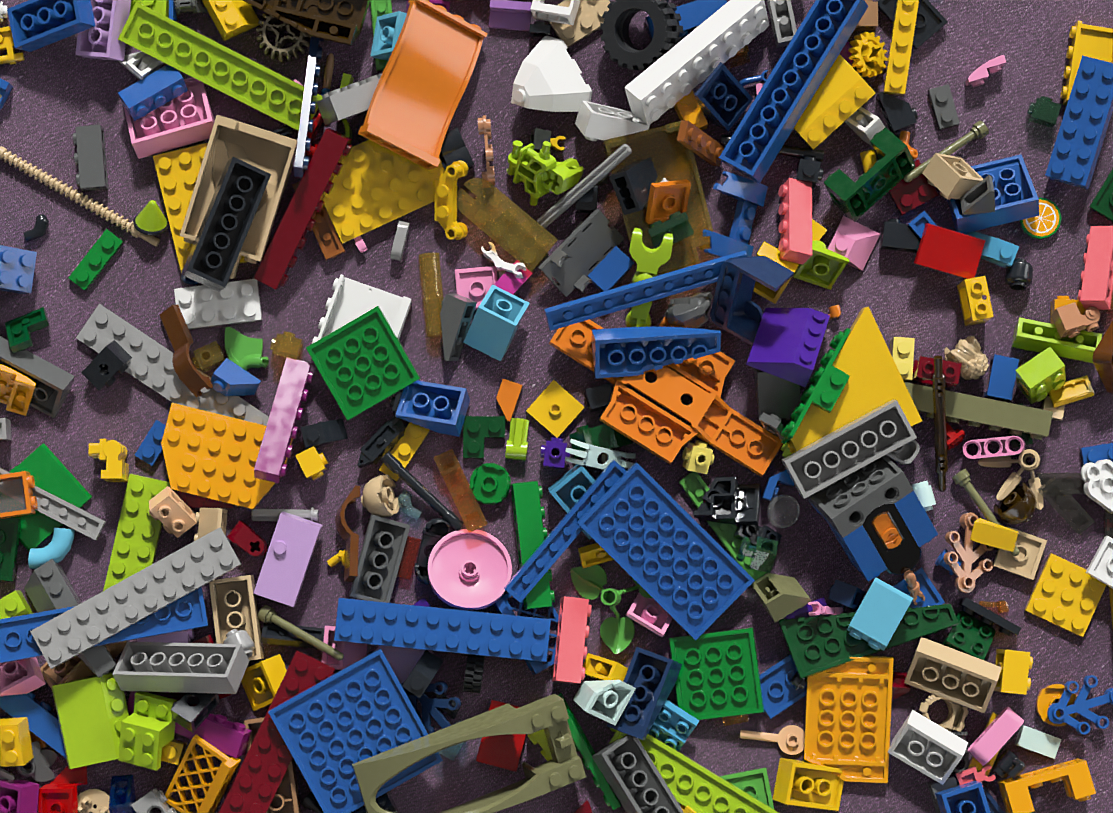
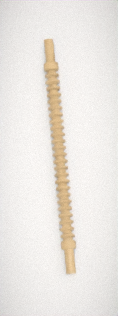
M0 146V160L4 159L5 163L9 162L10 166L14 165V168H19L20 172L24 170V174L29 173V177L34 176L35 180L39 179V182H44L45 186L50 185V189L55 188V192L60 191L61 195L65 194L66 198L70 197L71 201L75 200V203H80L81 207L85 206V209L90 208L91 212L95 211L96 215L100 214L101 218H106V221L111 220V224L116 223V227L121 226L122 230L126 229L127 233L131 232L133 237H140L155 247L160 243V239L155 236L145 235L137 231L133 221L130 223L128 218L125 220L124 216L119 217V213L114 214V210L109 211V208H104L103 204L98 205V201L93 202V198L88 199V195L83 196L82 192L78 193L77 189L73 190L72 186L68 187V184H63L62 180L58 182V178L53 179L52 175L48 176V173H43L42 169L37 170V166L32 167V163L27 164V160L22 161L21 157L17 158L16 154L12 155L11 151L7 152L6 148Z

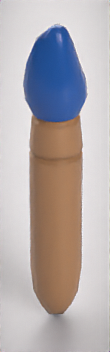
M332 53L328 55L326 60L321 95L330 92L334 68V55Z

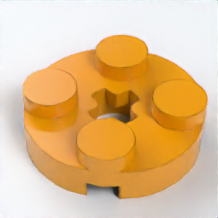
M1051 684L1041 689L1036 699V710L1040 719L1052 726L1067 725L1064 722L1054 724L1047 717L1049 706L1055 703L1056 699H1060L1065 690L1062 684ZM1075 693L1071 695L1067 706L1072 705L1076 700L1077 696ZM1060 710L1056 711V716L1060 717ZM1072 713L1069 715L1074 718L1077 716L1078 713Z

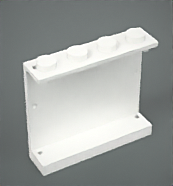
M342 274L339 279H335L332 290H334L333 297L327 300L325 309L328 311L325 318L322 317L319 322L318 329H320L318 337H314L312 344L377 306L381 308L399 340L413 302L412 299L405 296L400 297L351 280Z

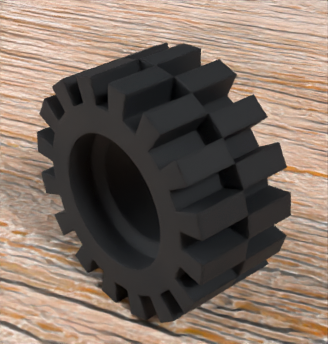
M468 654L463 691L480 693L485 656Z

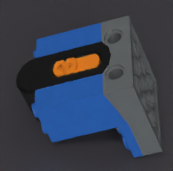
M886 455L807 497L810 504L829 524L851 564L868 582L877 578L885 570L893 575H902L906 571L912 570L921 558V546L929 543L938 535L904 472Z

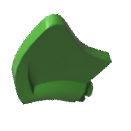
M232 327L225 329V349L229 360L244 370L268 367L269 358L262 357L263 339L247 337Z

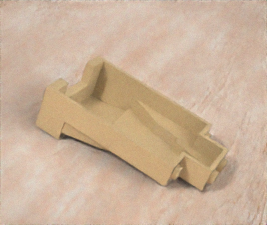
M216 115L180 236L184 237L185 242L194 244L226 163L232 157L270 173V179L230 275V279H234L241 256L245 257L244 261L254 264L263 259L283 191L286 189L295 161L297 140Z

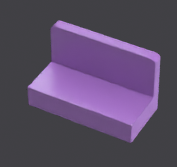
M490 0L489 27L529 31L532 2Z

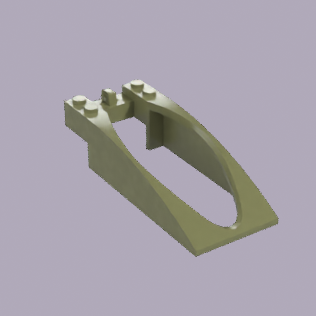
M553 694L517 709L510 704H505L352 764L366 812L393 813L378 806L376 794L382 785L403 770L443 749L487 736L532 734L544 729L553 760L535 767L527 762H523L522 767L525 779L440 813H494L586 778L581 758L577 755L567 721L569 716L564 699Z

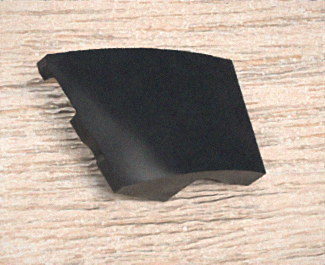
M717 477L710 485L709 491L703 496V502L698 510L693 512V516L697 519L724 524L759 525L762 487L760 484L739 485L736 477Z

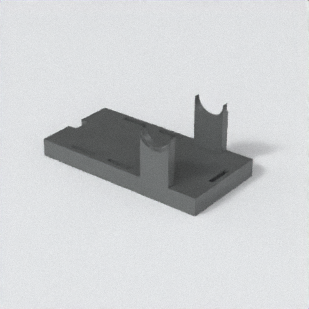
M598 209L538 267L565 297L575 288L583 292L585 287L593 282L587 276L615 246H618L625 239L615 227H608L607 224L610 221Z

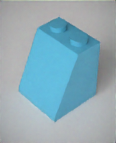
M398 11L377 17L370 57L389 60L407 13Z
M492 284L476 311L463 343L501 361L520 325L529 302Z
M875 578L847 628L850 632L849 634L858 640L862 638L869 642L868 645L875 650L881 649L884 651L913 598Z

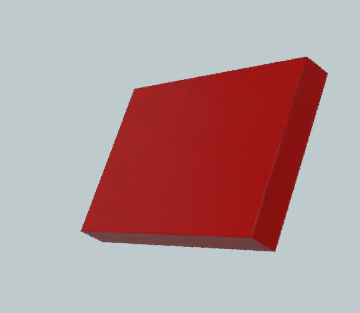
M926 223L914 263L966 279L974 278L986 240Z
M491 700L489 711L507 703ZM526 734L482 737L476 761L516 772Z

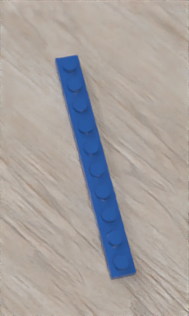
M744 250L546 308L544 311L548 328L552 331L718 282L721 266L727 259L748 257Z

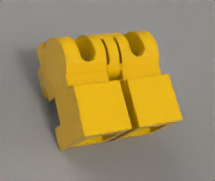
M100 439V443H89L88 455L93 459H99L106 463V470H101V479L107 482H128L129 464L125 463L128 455L127 448L115 440Z

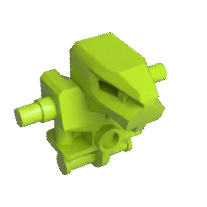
M513 141L512 153L508 155L507 160L509 163L507 173L514 175L513 183H524L525 192L531 196L530 205L536 206L538 199L550 191L559 195L579 182L583 174V166L580 167L578 161L573 158L557 162L550 154V142L544 141L540 153L534 151V144L531 143L523 147L521 141Z

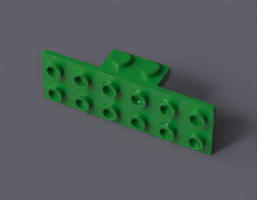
M846 328L843 332L839 331L837 336L835 335L831 340L829 346L832 348L823 355L819 363L822 367L814 372L810 379L812 385L805 389L800 398L803 402L798 407H795L790 416L793 420L788 425L786 424L781 432V436H783L781 443L785 444L793 438L811 403L827 413L832 411L850 375L832 366L851 331L849 328Z

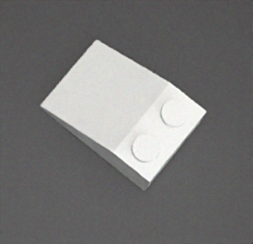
M583 100L575 122L585 138L591 141H597V139L608 140L649 130L650 125L647 126L633 115L631 111Z

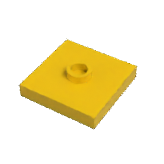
M553 380L526 412L553 436L558 438L585 407Z

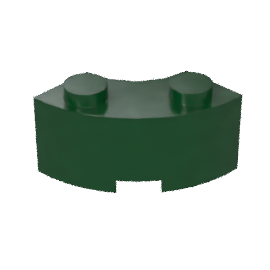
M606 424L589 428L588 425L576 428L577 432L569 434L570 440L574 439L611 450L632 444V440ZM572 444L573 449L586 451L585 448Z

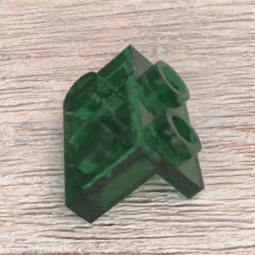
M680 211L670 215L669 220L663 223L660 220L651 224V229L648 230V235L655 248L661 245L663 236L666 233L673 234V244L694 234L686 212L680 213Z

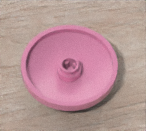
M461 529L447 534L434 546L429 557L427 573L433 591L443 602L460 610L473 611L493 605L504 595L506 590L503 588L511 580L512 564L508 551L493 535L477 529Z

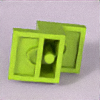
M137 691L135 693L134 713L121 721L119 761L156 771L161 768L162 748L174 739L175 722L172 718L171 708L177 700L144 691Z

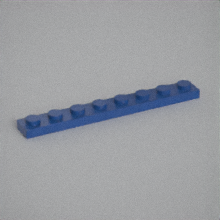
M612 460L503 589L521 603L583 530L577 521L627 471L615 460Z

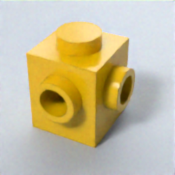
M315 446L295 455L307 479L312 477L313 480H316L324 475L323 471L327 470L325 465L328 462L323 452L319 454Z

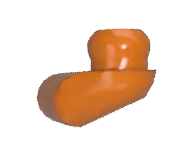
M900 131L899 139L907 145L912 159H916L918 151L909 145L911 133Z

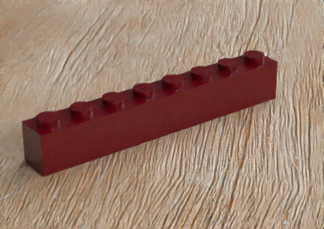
M331 128L325 130L308 165V170L305 171L254 279L275 290L285 286L289 278L286 274L289 268L295 266L298 257H296L298 250H302L306 244L307 239L304 237L307 231L313 229L316 220H314L316 213H320L324 207L325 201H323L326 193L329 194L334 186L332 180L342 170L343 164L341 161L344 156L347 157L352 149V145H350L352 139Z

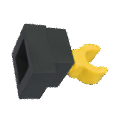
M535 128L531 131L530 144H534V151L539 152L542 149L543 142L548 141L556 151H562L565 148L558 146L557 141H563L566 138L564 136L551 138V131Z

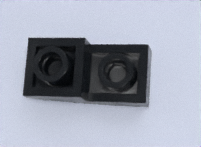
M738 525L734 537L755 548L775 554L782 535L766 525L762 527L759 525Z

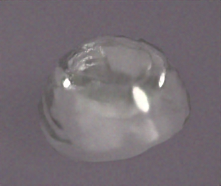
M778 495L768 505L767 515L769 522L779 529L792 526L799 517V504L790 495Z

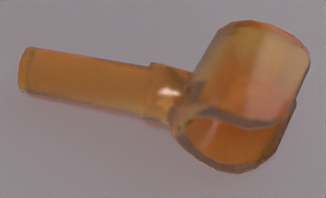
M979 601L981 606L997 607L998 613L1009 611L1006 601Z

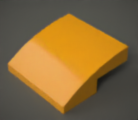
M0 364V403L7 404V411L26 416L36 383L22 373Z

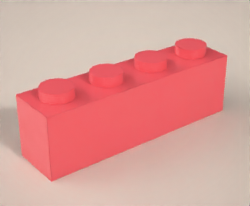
M788 178L780 186L778 192L780 197L778 210L780 215L778 228L780 242L778 249L780 251V260L803 265L812 256V183Z
M1091 226L1090 234H1087L1086 237L1088 249L1087 253H1084L1085 270L1081 272L1082 290L1078 292V300L1082 303L1085 310L1089 307H1095L1098 310H1110L1113 292V226Z
M566 596L560 598L552 682L577 685L581 683V680H584L585 668L582 665L583 659H586L587 647L584 644L585 638L589 636V626H586L587 617L591 615V605H588L589 599Z

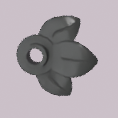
M38 741L32 742L34 758L29 761L31 768L17 766L18 772L23 776H32L39 782L52 780L55 776L49 767L55 762L58 754L51 749L41 750Z

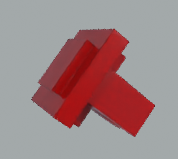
M946 423L947 449L950 450L963 441L965 432L959 429L954 431Z

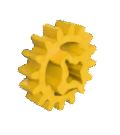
M864 32L854 36L855 40L850 41L853 47L848 49L852 53L849 60L854 62L851 66L857 67L856 72L862 73V77L868 76L870 78L881 74L882 69L886 68L884 62L888 61V58L884 55L888 52L883 49L885 43H880V36L875 37L874 32Z

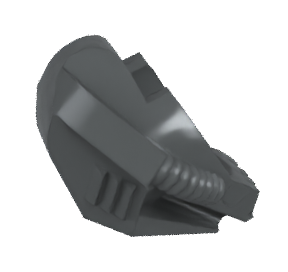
M711 292L695 293L692 297L670 299V304L665 312L668 323L674 327H701L709 318L711 300L713 298Z

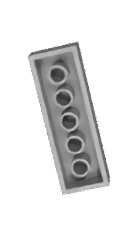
M893 399L782 459V462L799 494L805 499L917 437L898 401Z
M127 642L112 675L121 691L236 694L249 659L241 644Z

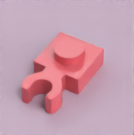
M990 764L984 765L981 771L978 772L974 766L955 774L959 785L972 781L981 782L985 780L991 782L996 779L995 775H985L986 770L992 768Z

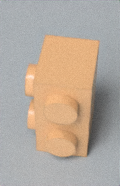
M169 486L149 501L150 515L155 520L159 519L163 523L164 529L169 534L173 533L177 538L197 523L195 519L196 513Z

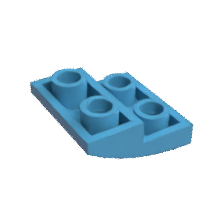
M666 700L648 734L679 752L699 720Z

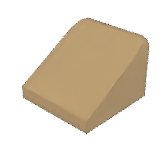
M1046 396L1041 409L1052 411V419L1061 421L1065 405L1054 408L1050 396Z

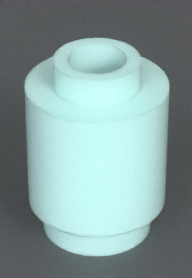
M928 481L911 485L924 510H933L932 505H935L936 501Z

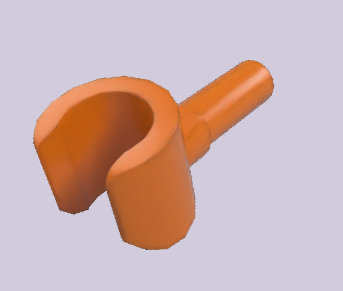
M839 305L828 308L830 312L828 314L830 315L829 320L840 317L841 310Z

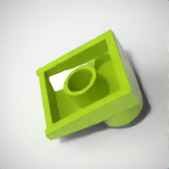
M815 240L812 241V256L803 265L799 264L793 277L831 290L844 267L849 263V259L826 249V245L822 241Z

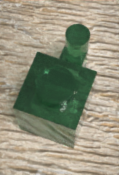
M757 536L755 545L751 546V540L746 537L743 538L736 559L742 562L745 556L750 557L751 569L770 573L777 555L778 541Z

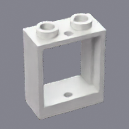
M533 0L530 9L534 19L574 25L581 0H571L569 7L544 4L545 0Z

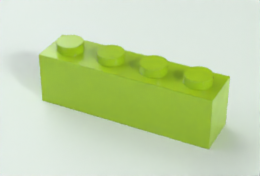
M1019 317L1014 328L1012 347L1040 353L1051 347L1059 357L1093 363V353L1101 341L1102 334L1082 330L1079 335L1073 338L1068 336L1060 338L1055 324Z

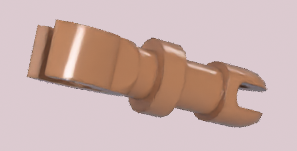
M906 571L904 579L908 584L907 589L910 592V597L913 598V603L917 605V595L923 601H925V596L920 591V585L916 581L913 571Z

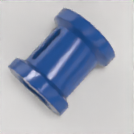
M944 549L934 564L941 565L949 571L950 575H953L954 572L951 567L944 562V555L948 552L947 549ZM958 559V562H957V563L959 564V566H960L961 563H962V561H961L960 559Z

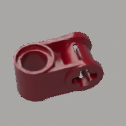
M239 520L227 536L229 540L252 556H263L268 550L267 542L241 520ZM254 543H260V551H253L255 549Z

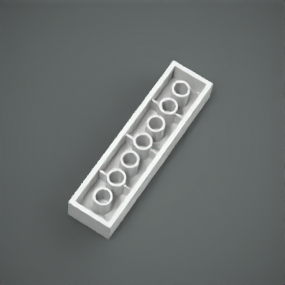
M764 0L728 1L625 86L632 114L649 126L685 95H688L698 84L705 81L720 62L724 64L728 59L734 57L745 45H748L758 34L764 32L769 26Z

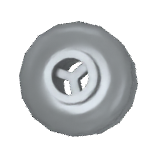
M233 629L226 634L227 638L223 644H241L248 658L253 655L255 645L247 631Z

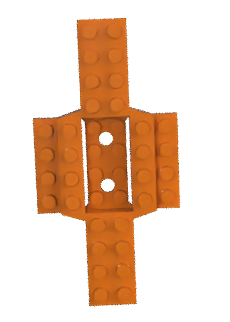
M664 317L658 327L674 326L669 324L666 317ZM590 319L558 328L549 344L594 372L592 329L604 328ZM722 352L697 359L683 360V363L665 365L662 369L648 370L638 376L604 378L614 384L609 405L599 420L670 465L679 450L697 436L762 477L783 444L777 436L733 410L720 398L725 377L735 360ZM653 372L657 380L654 383L647 382L645 380L646 373ZM629 384L630 386L645 394L649 398L653 399L657 403L661 404L668 410L672 411L676 415L688 421L691 424V427L685 424L684 422L680 421L676 417L672 416L668 412L664 411L660 407L656 406L652 402L648 401L644 397L640 396L636 392L632 391L625 385ZM682 395H690L692 403L690 405L682 404L680 400Z

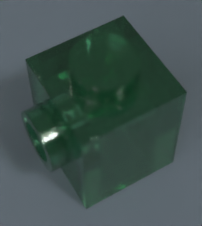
M1037 97L1028 106L1027 114L1030 115L1028 121L1052 128L1056 124L1061 104L1052 102L1053 99L1049 97Z

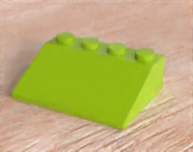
M110 671L100 678L97 675H92L52 686L69 769L119 759L121 721L127 718L129 713L124 691H121L112 675L114 671Z

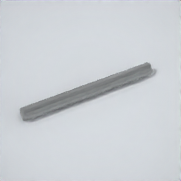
M627 144L618 148L537 219L540 227L546 228L627 158L632 153V149Z

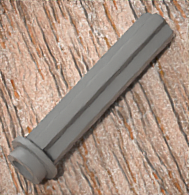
M311 508V510L252 509L251 512L252 521L278 522L279 516L283 511L313 522H318L319 512L314 510V508Z

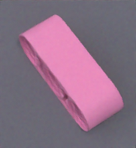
M1019 436L970 440L964 444L963 453L969 459L1018 455L1024 451L1025 441ZM1014 439L1019 440L1021 444L1018 451L1010 449V442ZM993 441L997 442L1000 446L999 451L995 454L989 451V444ZM973 443L979 449L978 453L974 456L968 453V447Z
M1007 706L972 743L967 752L984 766L1021 727L1024 720Z

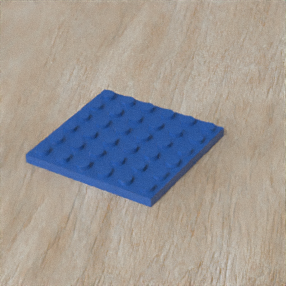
M381 648L268 711L324 813H351L364 805L352 764L428 735ZM439 752L420 760L388 780L378 790L376 798L443 761Z

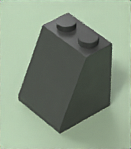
M754 368L758 417L760 418L764 412L769 416L774 414L785 420H793L790 416L795 407H798L801 403L800 385Z

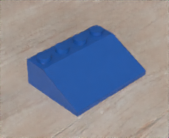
M1022 154L971 166L983 179L988 175L992 176L995 212L964 215L962 214L961 201L959 199H947L956 231L962 234L1039 216V199Z

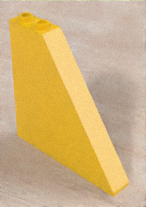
M864 307L859 312L850 328L851 331L832 364V366L850 375L844 389L830 413L811 403L793 438L787 442L792 454L893 399L898 401L910 426L922 422L869 307Z

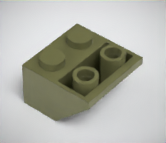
M768 573L751 584L759 601L774 622L785 618L790 613L811 602L810 597L794 577Z

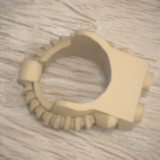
M935 694L928 696L924 703L921 702L919 711L922 712V716L930 720L927 713L929 705L936 700L942 699L947 704L949 713L947 719L938 725L949 732L952 730L961 732L964 729V720L968 715L967 707Z

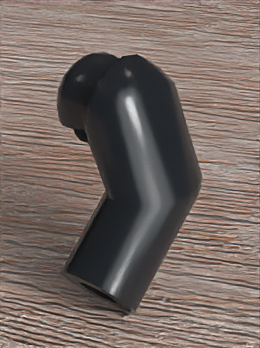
M38 215L34 229L23 232L27 242L43 237L46 234L49 226V220L46 215Z

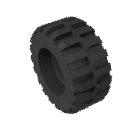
M669 0L611 1L607 6L609 10L604 11L602 18H605L604 23H600V29H603V35H600L601 41L605 42L603 48L606 53H610L609 58L613 62H618V66L628 68V70H646L682 40L679 37L680 32H683V26H679V21L682 19L680 14L675 13L677 8L674 3H669ZM639 11H645L652 19L654 25L653 39L644 50H638L632 44L629 37L630 22Z

